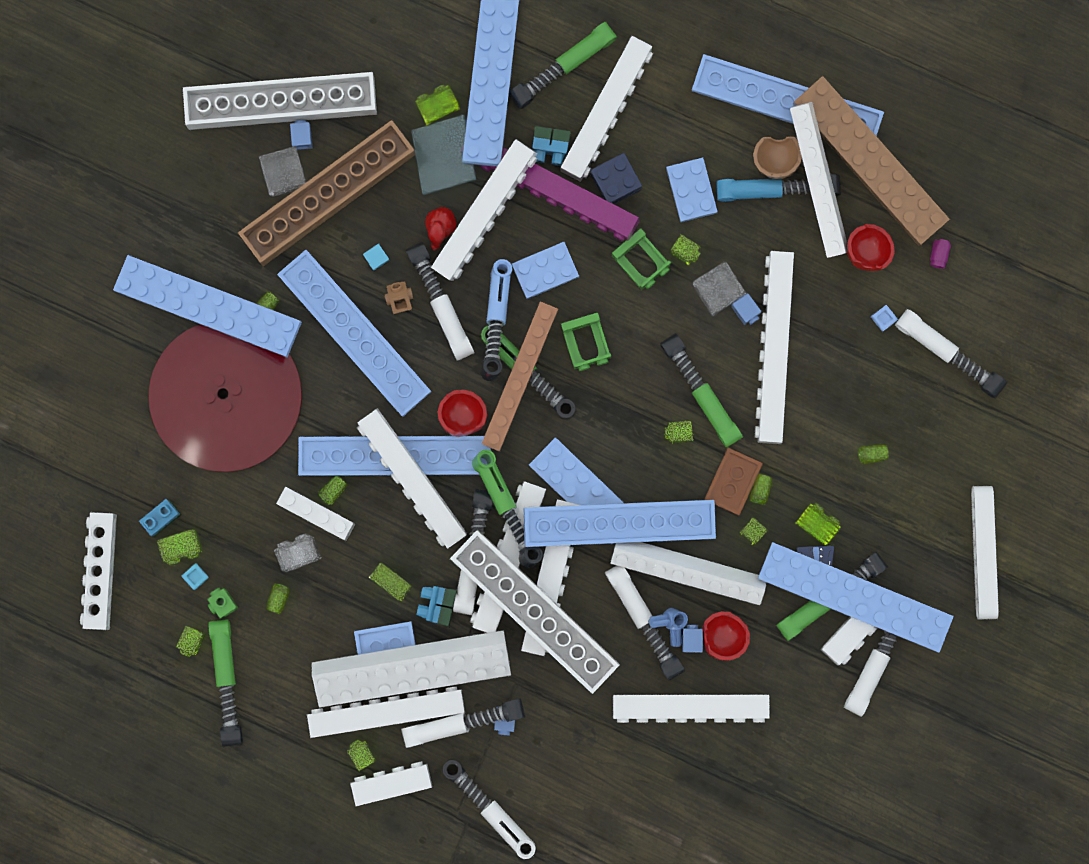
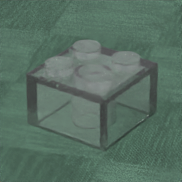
M296 146L259 156L271 197L295 191L307 182Z
M726 261L693 281L692 284L712 317L746 295L745 290Z
M305 533L295 537L296 541L294 542L284 541L277 544L278 548L274 549V552L283 572L287 573L322 559L313 536H308Z

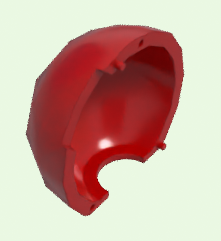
M865 224L856 228L850 234L846 245L847 255L851 263L855 267L866 271H879L886 268L892 262L895 254L894 243L890 235L883 228L872 224Z
M454 390L446 394L440 402L437 411L438 419L443 429L455 437H463L477 432L484 426L487 418L486 405L483 400L474 392L467 390Z
M721 611L712 614L703 624L705 650L711 657L717 660L730 661L739 658L746 652L750 643V633L747 624L731 612Z

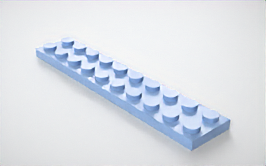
M481 0L462 163L498 166L501 162L519 0Z
M703 54L692 92L794 124L790 108L794 106L793 102L809 88ZM845 100L877 136L884 112Z
M307 250L302 252L277 274L402 417L431 393L430 389Z
M129 255L126 257L113 289L120 294L288 357L302 323L292 317Z
M398 436L425 475H480L474 470L472 460L482 450L491 451L490 447L482 444L485 436ZM299 437V476L391 475L393 472L389 467H384L380 461L382 457L379 452H374L368 444L371 441L368 437ZM480 458L481 462L487 465V461L484 458Z
M714 500L523 508L525 547L716 539Z
M773 542L758 576V579L938 653L941 650L954 617Z

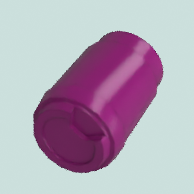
M935 239L930 258L931 267L945 269L951 249L950 241Z

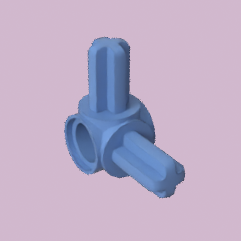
M669 608L663 615L650 617L648 622L651 628L665 626L667 629H670L671 646L679 647L682 644L681 629L686 626L688 621L687 615L684 612Z

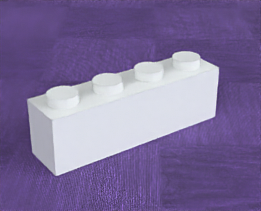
M285 487L276 503L347 541L355 526L353 522Z
M849 617L820 650L835 664L840 665L842 663L845 665L852 657L850 653L854 649L858 650L865 643L863 639L866 635L871 636L877 630V627Z
M421 761L411 764L412 768L404 769L401 766L393 768L392 773L385 774V771L373 773L374 777L366 779V775L354 778L355 782L350 784L355 805L359 806L432 788L428 764L423 765Z

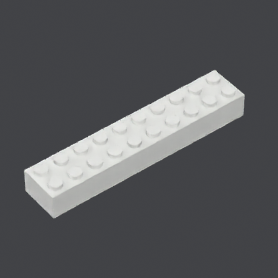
M373 72L183 87L185 125L189 130L377 115Z
M479 530L450 558L592 694L620 665Z
M504 630L312 662V678L319 707L511 675Z

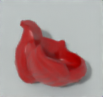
M446 207L432 210L426 216L425 227L428 232V238L431 241L432 250H437L444 239L456 230L455 216L452 210Z

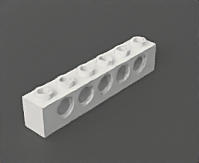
M90 513V517H87L86 527L89 528V536H86L85 547L88 548V553L84 557V567H87L86 575H83L85 594H82L81 604L84 605V613H81L80 624L83 625V629L110 630L116 514ZM99 528H103L105 531L104 536L101 538L96 536V531ZM98 547L103 549L101 557H96L95 550ZM100 566L102 568V574L96 577L94 575V569L95 567ZM96 585L101 588L98 596H95L92 592L93 587ZM97 604L100 611L97 615H93L91 608Z

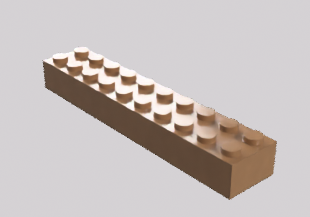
M823 76L793 102L794 106L809 102L813 103L821 137L918 246L950 220Z
M391 120L239 231L238 234L261 265L265 266L415 156V150Z

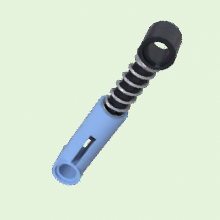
M504 259L496 261L491 271L487 323L489 324L487 335L489 338H487L488 344L486 348L488 350L485 352L486 356L480 370L482 378L486 381L496 380L502 370L499 356L501 351L499 349V346H501L500 340L502 339L500 335L503 333L501 327L506 324L510 275L512 272V265ZM501 269L505 274H500L497 270ZM499 284H501L500 297L498 296ZM487 367H493L495 372H490Z

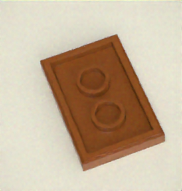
M727 448L704 500H714L716 506L739 516L763 463Z

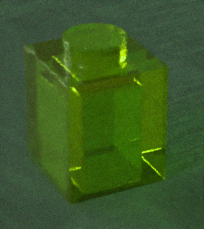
M681 234L671 248L670 254L689 265L691 261L695 263L701 253L698 252L700 246Z
M691 421L668 423V428H664L665 439H669V444L693 441Z
M753 517L739 534L754 546L768 530Z
M185 626L176 648L181 649L179 653L185 656L197 655L206 634Z
M357 740L349 745L351 749L347 752L358 771L377 761L366 741L360 742V740Z

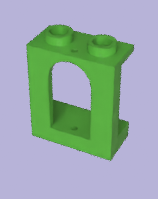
M639 229L631 236L629 241L626 240L612 252L614 260L641 290L645 287L649 289L656 282L654 280L659 275L663 277L670 270L671 262L667 261L646 238V234L642 229ZM637 244L641 246L657 266V271L649 278L643 277L624 256Z
M598 313L561 324L574 370L579 369V371L589 369L591 364L597 363L599 366L608 363V359H611V354L607 347ZM591 325L598 348L597 358L585 361L580 356L573 330Z

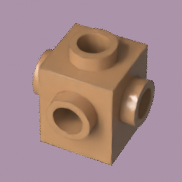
M405 281L387 286L388 293L385 294L387 305H391L393 314L412 309L410 299H413L411 288L406 287Z

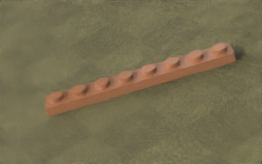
M543 302L539 303L483 439V445L497 451L501 450L558 312L557 308Z

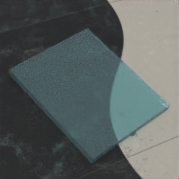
M464 115L411 130L423 195L476 180L474 164L462 163L466 133Z

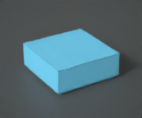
M379 244L363 254L373 270L389 261V258Z
M197 563L182 575V578L193 590H196L209 578Z

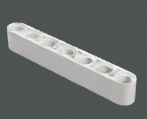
M972 486L977 619H998L994 492L992 486Z

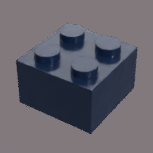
M625 153L590 170V176L602 198L612 204H616L642 189V185Z

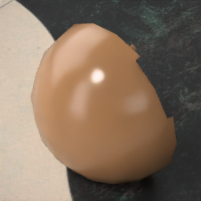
M763 137L756 144L753 153L754 163L759 171L772 179H783L791 176L799 168L802 159L799 143L795 137H786L783 140Z

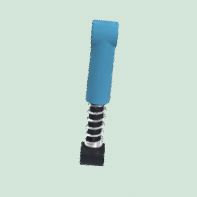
M830 175L835 196H840V175ZM722 179L717 181V200L722 202L734 201L736 199L782 197L784 193L785 195L787 193H792V195L798 193L800 195V193L807 194V192H811L808 180L804 181L803 179L800 182L797 180L794 182L790 180L784 182L782 179L737 181L734 179Z

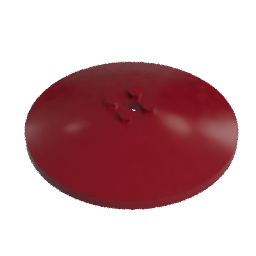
M201 324L185 331L168 345L154 367L149 385L151 418L163 442L184 461L198 468L215 472H236L249 469L272 457L282 448L293 433L302 405L300 376L290 354L288 357L279 355ZM221 389L228 390V397L226 399L218 397Z

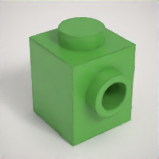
M217 588L210 593L211 597L208 598L210 602L208 607L213 614L217 613L220 619L225 618L238 609L227 589L223 588L221 590Z

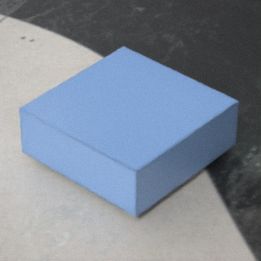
M887 305L871 316L882 332L898 320Z

